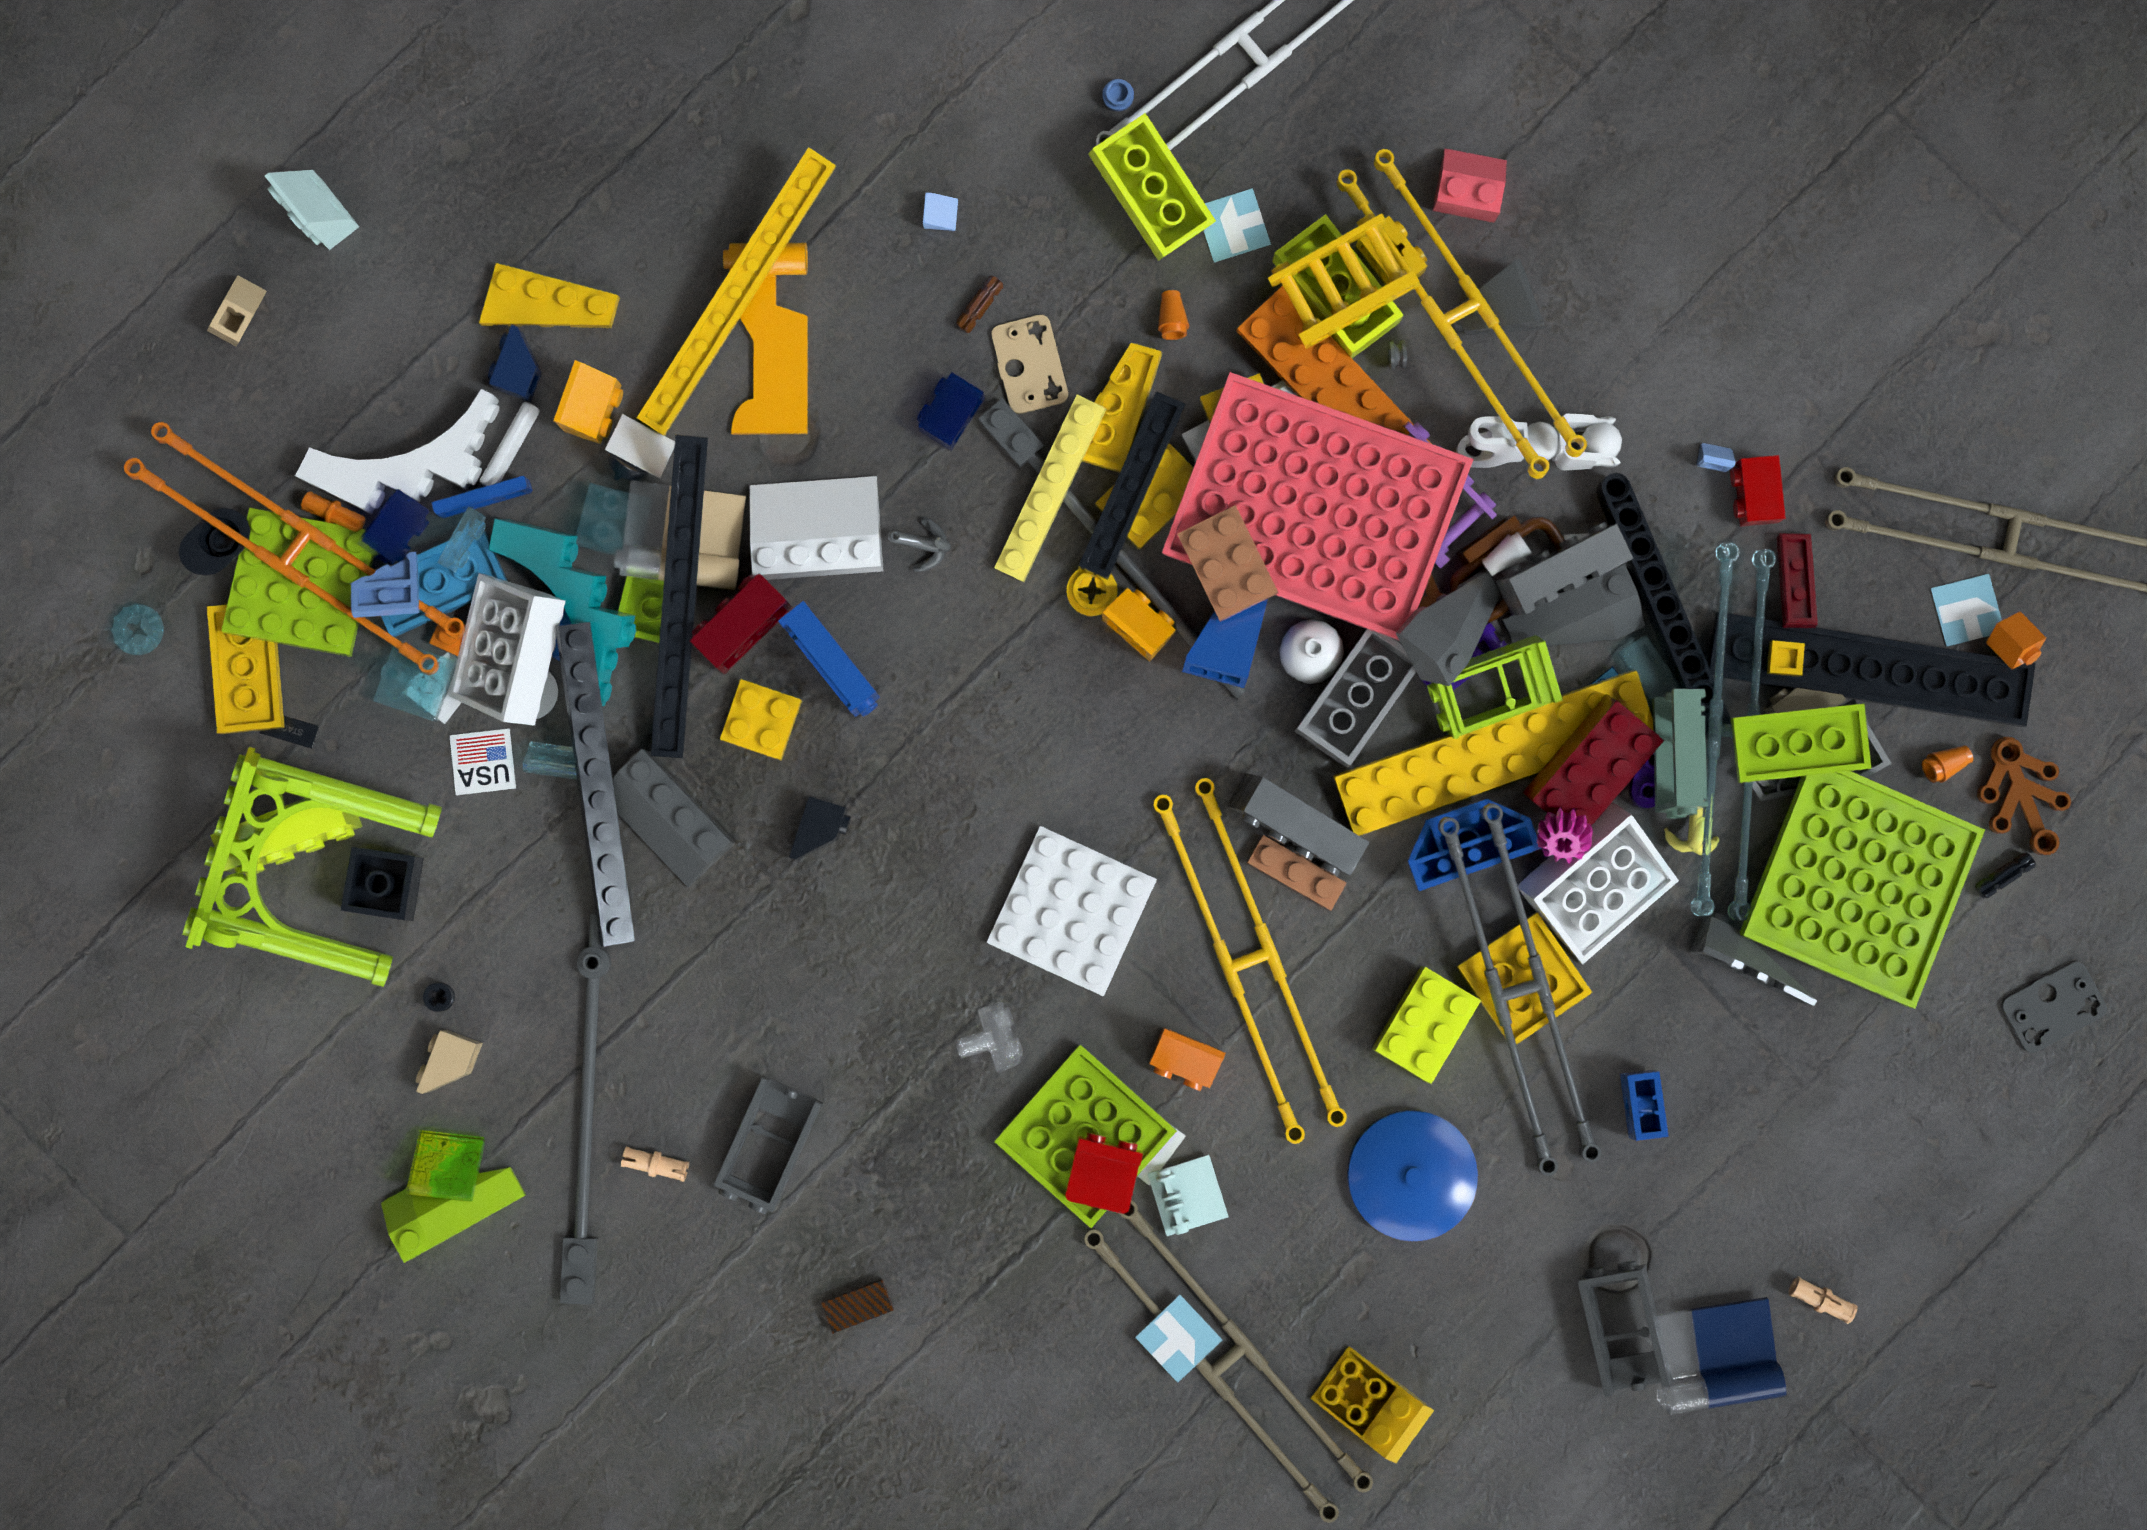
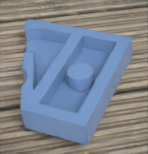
M416 552L406 554L407 559L391 567L387 564L377 569L374 574L364 576L351 583V612L354 618L419 613L418 557Z

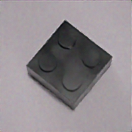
M351 847L340 911L414 921L424 858Z

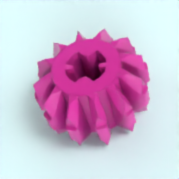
M1559 808L1557 815L1548 812L1545 820H1540L1537 830L1539 833L1537 835L1538 847L1543 848L1544 857L1554 855L1555 862L1560 858H1565L1570 864L1573 857L1582 860L1585 851H1589L1591 848V837L1593 834L1591 824L1587 823L1585 815L1576 816L1574 808L1569 813H1564Z

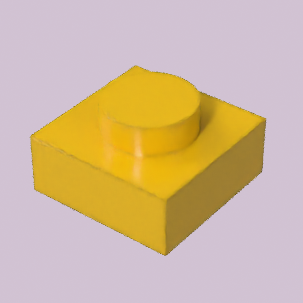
M1770 641L1767 674L1802 676L1805 643Z

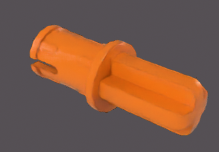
M311 491L306 493L301 503L303 511L325 519L327 523H336L354 532L363 529L366 519L363 515L342 507L341 502L337 500H327Z

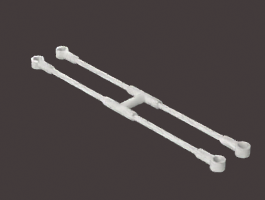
M1272 0L1259 12L1255 11L1213 46L1214 49L1132 116L1124 118L1110 131L1100 132L1096 138V146L1100 144L1102 138H1109L1144 113H1148L1217 55L1221 56L1238 42L1258 66L1242 78V82L1166 143L1169 150L1173 149L1246 88L1250 89L1292 54V50L1354 0H1341L1289 44H1284L1267 57L1248 33L1263 22L1266 15L1285 1Z

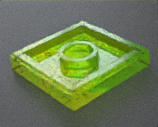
M420 1130L406 1189L407 1194L472 1202L485 1146L484 1137Z

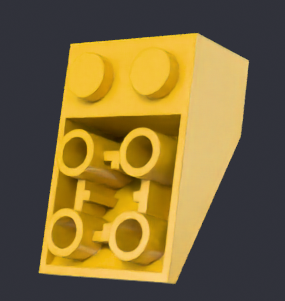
M1348 1346L1311 1397L1315 1403L1381 1456L1394 1463L1398 1462L1434 1412L1425 1402L1350 1346Z

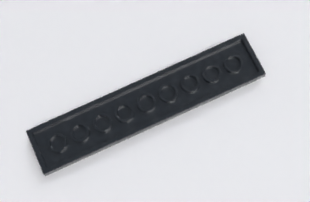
M1717 612L1715 614L1708 660L1712 676L1717 678L1791 690L1802 688L1843 695L1846 699L2017 727L2027 726L2036 663L2030 665L2024 663L2011 669L2000 657L1817 627L1783 628V622L1725 612ZM1770 641L1805 643L1802 676L1767 674Z

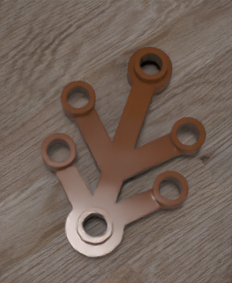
M2013 737L1999 738L1993 743L1990 750L1991 759L1995 764L1986 785L1978 789L1977 798L1983 804L1996 802L2000 796L1998 788L2006 772L2010 778L2011 785L1998 815L1990 819L1989 828L1996 834L2008 832L2012 826L2011 818L2019 802L2032 833L2029 842L2032 851L2038 855H2051L2059 847V837L2054 831L2045 829L2032 796L2047 802L2054 811L2067 810L2071 805V798L2066 792H2055L2026 779L2020 766L2035 771L2037 777L2042 781L2055 780L2059 775V768L2053 762H2043L2025 754L2021 743ZM2004 747L2010 750L2011 754L2008 759H2005L2001 754ZM2045 766H2049L2052 769L2050 777H2046L2043 773ZM1987 788L1993 792L1991 800H1987L1984 797V791ZM2058 795L2064 799L2062 807H2058L2055 803ZM1999 818L2005 822V827L2002 830L1996 827V821ZM2040 837L2045 838L2047 842L2046 847L2043 849L2038 846V839Z

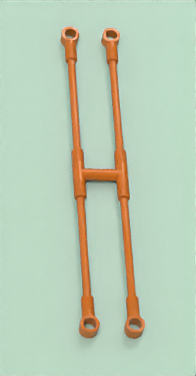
M158 422L153 425L151 434L157 442L161 444L167 443L183 455H189L279 515L282 521L295 528L299 533L283 555L278 557L263 546H257L167 486L164 480L146 469V466L137 458L128 459L124 464L125 473L134 480L140 479L156 491H162L252 551L255 557L268 564V566L289 580H292L298 586L306 587L399 649L398 652L417 664L424 674L433 675L438 671L439 663L433 655L423 654L407 642H401L365 617L354 618L349 606L311 582L309 577L293 567L292 563L311 539L327 551H333L369 576L374 574L376 570L338 546L335 540L304 519H301L290 510H284L194 450L191 444L173 433V430L167 423ZM160 429H167V434L164 437L157 436ZM139 464L140 470L137 473H131V467ZM419 600V609L425 613L426 617L444 628L449 637L458 639L464 635L465 626L460 619L450 618L434 606H428ZM454 623L460 624V630L457 633L449 631L450 626ZM426 660L434 661L432 669L426 670L423 668Z

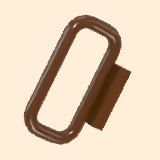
M1515 515L1506 516L1456 552L1462 563L1466 564L1453 574L1450 581V593L1457 590L1459 584L1485 566L1482 560L1508 534L1512 536L1518 532L1524 538L1536 529L1543 530L1557 551L1561 549L1559 543L1565 541V538L1556 525L1544 517H1532L1520 524ZM1504 599L1495 605L1487 624L1509 611Z

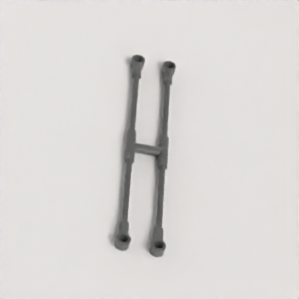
M1489 803L1482 808L1481 815L1489 824L1494 845L1498 846L1529 953L1528 960L1533 980L1502 988L1497 968L1492 963L1462 860L1464 855L1457 834L1459 823L1452 817H1444L1438 823V830L1445 836L1451 859L1455 861L1486 967L1484 973L1500 1026H1503L1533 1128L1534 1144L1539 1157L1537 1168L1542 1174L1552 1176L1558 1170V1163L1551 1156L1545 1133H1542L1511 1028L1512 1020L1506 1001L1534 992L1538 993L1543 1013H1546L1577 1118L1576 1126L1582 1144L1580 1155L1587 1162L1593 1163L1600 1159L1601 1149L1594 1143L1588 1120L1584 1117L1554 1014V1001L1540 954L1536 952L1505 845L1507 840L1501 822L1503 811L1498 805ZM1490 808H1496L1497 816L1494 819L1487 817V812ZM1447 821H1452L1454 828L1451 832L1446 833L1443 826ZM1589 1147H1595V1154L1587 1157L1586 1150ZM1551 1160L1552 1167L1549 1170H1543V1163Z

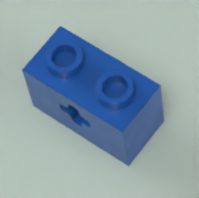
M1647 1070L1620 1074L1629 1139L1639 1141L1669 1137L1660 1072Z

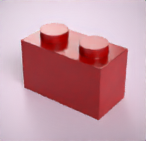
M1779 455L1741 458L1738 460L1734 468H1731L1730 480L1732 487H1736L1737 499L1734 500L1733 510L1735 518H1739L1740 527L1776 524L1786 519Z

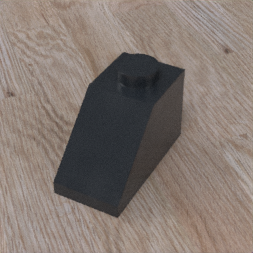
M809 796L789 858L800 860L839 840L840 834L846 835L851 822V816L847 815L848 809Z

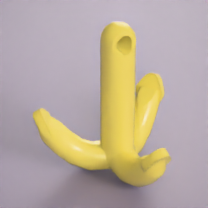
M1703 808L1697 810V815H1690L1687 841H1681L1668 828L1664 829L1667 842L1675 850L1683 853L1694 852L1698 855H1708L1717 847L1719 838L1715 836L1707 843L1702 844L1707 827L1706 819L1702 817Z

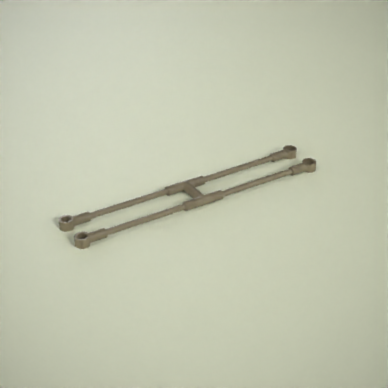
M1849 467L1841 468L1834 475L1835 484L1841 488H1846L1850 485L1870 490L1877 488L1983 511L1987 515L2008 519L2009 521L2003 550L1984 546L1978 548L1869 524V521L1847 517L1840 510L1833 511L1826 516L1825 524L1829 530L1847 529L1861 533L1872 532L1978 555V558L2032 570L2038 568L2147 593V584L2038 561V558L2016 553L2022 523L2041 527L2047 525L2147 547V539L2048 518L2045 514L1993 503L1983 504L1878 481V478L1856 474ZM1842 472L1849 475L1848 483L1841 480L1840 475ZM1833 515L1840 518L1841 523L1839 526L1832 523Z
M1131 1199L1134 1212L1130 1215L1119 1214L1123 1218L1129 1219L1143 1237L1147 1236L1221 1322V1327L1235 1342V1345L1213 1365L1203 1358L1196 1365V1368L1224 1401L1228 1400L1302 1486L1305 1495L1318 1509L1321 1519L1327 1523L1334 1522L1339 1515L1336 1504L1327 1500L1313 1483H1309L1238 1401L1234 1396V1391H1232L1220 1375L1245 1354L1259 1371L1262 1370L1338 1458L1337 1462L1352 1478L1353 1484L1359 1492H1367L1372 1488V1477L1367 1471L1361 1470L1346 1452H1342L1268 1366L1269 1362L1231 1318L1228 1319L1155 1235L1153 1227L1138 1211L1136 1202ZM1095 1228L1088 1230L1084 1237L1086 1246L1095 1249L1109 1267H1113L1155 1317H1157L1162 1311L1121 1265L1119 1257L1115 1255L1113 1250L1104 1241L1102 1232ZM1091 1233H1097L1100 1236L1099 1243L1095 1245L1090 1244L1088 1236ZM1366 1476L1369 1480L1368 1484L1363 1487L1357 1485L1359 1477ZM1325 1507H1333L1334 1514L1330 1517L1324 1516L1323 1510Z

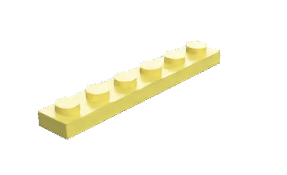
M1076 395L994 567L995 569L1025 582L1107 410L1105 407Z

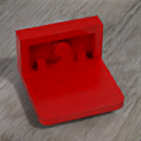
M1087 1132L1086 1137L1079 1136L1066 1190V1199L1070 1202L1116 1213H1127L1130 1208L1138 1169L1141 1166L1143 1151L1137 1150L1138 1144L1119 1140L1118 1145L1105 1142V1136Z

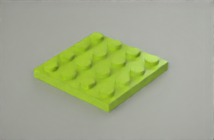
M249 508L247 516L251 531L249 540L257 546H263L278 557H281L299 531L282 521L281 517L274 512ZM301 518L335 540L338 546L372 567L378 540L377 532L364 529L354 532L338 524ZM311 539L292 563V566L308 576L311 582L350 608L351 583L364 576H369L333 551H327ZM245 547L238 556L221 631L225 634L352 657L359 623L306 587L298 586L292 580H289L255 557L254 553Z
M1080 1044L994 1142L1086 1225L1092 1228L1107 1210L1070 1202L1066 1199V1190L1079 1136L1086 1137L1087 1132L1105 1136V1142L1118 1145L1119 1140L1138 1144L1137 1150L1143 1151L1141 1166H1139L1137 1173L1138 1176L1177 1130Z

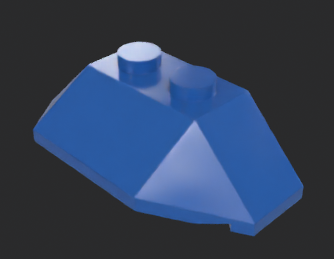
M1485 799L1425 820L1408 858V864L1418 892L1459 878L1455 861L1451 859L1445 836L1438 830V823L1442 818L1452 817L1459 823L1457 834L1464 855L1462 860L1467 875L1502 863L1498 846L1494 845L1489 824L1481 815L1482 808L1485 805L1493 803L1501 807L1503 811L1501 822L1507 840L1505 845L1509 859L1541 849V847H1538L1537 835L1531 818L1489 799ZM1490 808L1487 812V817L1494 819L1497 816L1496 808ZM1447 821L1443 826L1446 833L1451 832L1454 828L1452 821Z

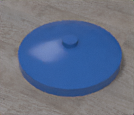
M1406 1110L1391 1113L1376 1120L1360 1135L1353 1146L1348 1161L1347 1181L1355 1207L1372 1227L1395 1239L1423 1241L1446 1233L1463 1219L1475 1197L1478 1171L1473 1151L1465 1137L1456 1127L1434 1114Z

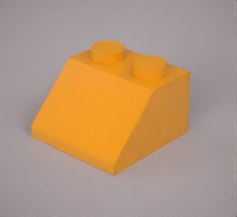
M575 360L553 421L565 433L601 444L603 437L607 438L611 432L613 420L610 417L613 408H618L622 401V385L616 378Z
M1127 588L1102 612V621L1150 662L1175 634L1176 629L1172 627L1175 622L1162 610L1156 613L1150 608L1148 604L1151 601L1141 591L1136 589L1132 592Z

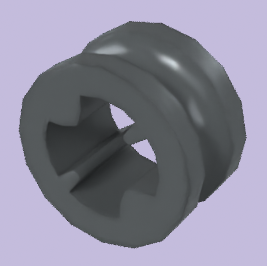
M1400 340L1398 344L1388 341L1389 369L1393 370L1395 366H1401L1402 369H1406L1407 349L1405 340Z

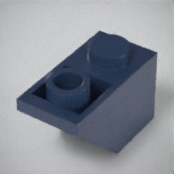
M511 324L509 332L505 331L501 337L499 344L501 353L498 361H493L488 372L489 384L497 391L531 403L542 372L524 333L517 326Z

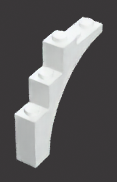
M481 389L466 413L449 430L431 443L402 455L385 459L355 460L331 456L309 447L295 476L372 514L374 508L378 509L385 497V492L383 491L385 486L420 502L422 497H426L430 493L434 482L432 477L436 475L468 491L470 485L477 483L482 472V468H480L482 462L472 456L473 451H478L482 446L485 438L483 432L488 422L492 423L495 420L499 411V406L497 405L499 400L493 394Z

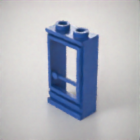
M804 601L778 620L855 717L859 714L865 717L878 706L876 701L880 696Z

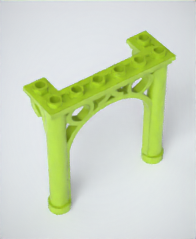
M249 747L246 756L239 754L231 777V781L237 782L236 787L229 785L224 804L230 806L227 817H219L214 835L220 836L217 848L210 846L204 865L211 868L208 877H200L195 896H199L201 899L198 909L191 907L182 933V935L188 936L185 947L192 949L193 945L200 947L202 939L224 948H234L236 944H241L371 980V984L384 987L393 956L291 928L271 914L263 902L258 888V858L271 832L291 815L306 809H335L432 838L442 807L431 803L428 806L262 758L260 757L261 754L255 753V748ZM252 784L255 788L250 791V787ZM288 792L305 797L306 799L285 806L282 794ZM266 794L273 797L276 802L277 813L268 819L255 817L251 809L254 799L258 795ZM242 813H244L245 819L251 826L263 828L261 832L254 830L248 838L234 839ZM253 846L249 859V854L246 851V849H249ZM229 853L235 855L240 860L242 865L241 872H247V876L241 873H233L222 879ZM232 883L243 884L248 890L250 898L242 906L231 907L224 900L226 888ZM214 902H216L220 911L212 909ZM254 907L266 924L238 916L244 915Z

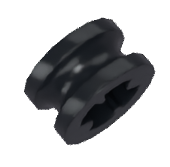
M434 983L425 989L423 1001L429 1010L441 1012L448 1010L453 1005L455 993L448 984ZM443 989L446 992L443 997H447L445 1003L435 1005L432 1002L435 997L431 998L433 991L440 992Z

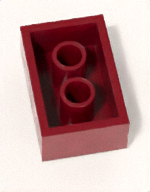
M760 573L755 577L753 575L748 576L739 585L738 589L740 592L732 600L729 597L723 600L715 609L717 614L709 622L706 620L702 621L692 631L694 637L690 642L724 675L778 623L779 619L793 609L789 602Z

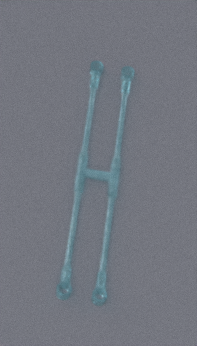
M1733 542L1720 544L1716 548V557L1720 561L1719 584L1721 585L1714 692L1713 699L1710 700L1707 743L1709 763L1706 801L1708 802V807H1705L1701 873L1698 874L1697 897L1691 902V911L1696 916H1710L1715 908L1714 902L1710 898L1711 874H1709L1716 767L1717 758L1720 757L1721 736L1733 738L1732 725L1722 723L1724 701L1721 699L1729 585L1732 584L1733 561L1739 557V548ZM1770 549L1758 550L1752 557L1753 564L1757 568L1755 590L1758 591L1751 696L1750 705L1747 706V716L1760 715L1758 699L1765 597L1769 587L1770 568L1774 566L1776 556ZM1753 781L1744 782L1738 878L1735 879L1734 901L1728 907L1729 917L1737 921L1747 920L1751 908L1747 902L1748 879H1746ZM1702 902H1703V904H1704V909H1703V911H1702V909H1701Z

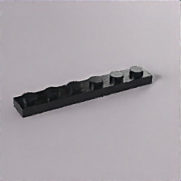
M1156 391L1078 568L1103 579H1109L1183 413L1185 403Z

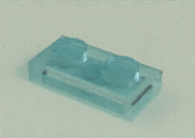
M468 506L437 563L456 573L458 567L463 568L469 559L470 551L468 549L473 540H478L485 530L486 523L484 521L486 517Z
M530 742L523 760V772L577 780L573 749L566 746Z

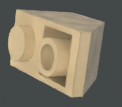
M238 275L207 331L237 347L267 291Z
M440 1030L438 1035L434 1034L428 1046V1052L431 1053L428 1063L421 1066L416 1077V1083H419L416 1092L421 1094L429 1093L471 1074L483 1043L450 1030Z

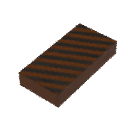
M883 1279L821 1303L832 1334L894 1311Z

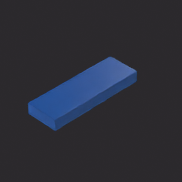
M520 476L431 503L434 513L444 519L530 494L533 490L530 480L525 476Z

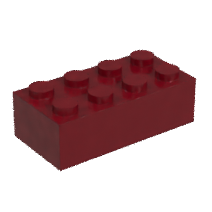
M1606 694L1523 793L1547 813L1551 812L1557 815L1559 808L1564 813H1569L1574 808L1576 816L1585 815L1587 823L1592 826L1665 740L1616 699Z

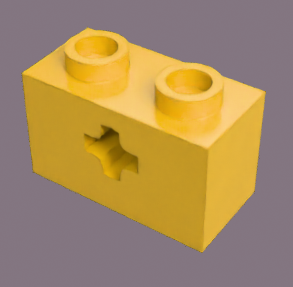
M1388 216L1385 218L1386 224L1382 227L1410 269L1414 270L1417 278L1420 277L1428 266L1425 263L1427 258L1424 252L1418 246L1413 247L1406 238L1408 233L1399 221L1394 222ZM1365 235L1358 239L1356 244L1358 250L1384 284H1389L1387 279L1390 276L1368 236Z

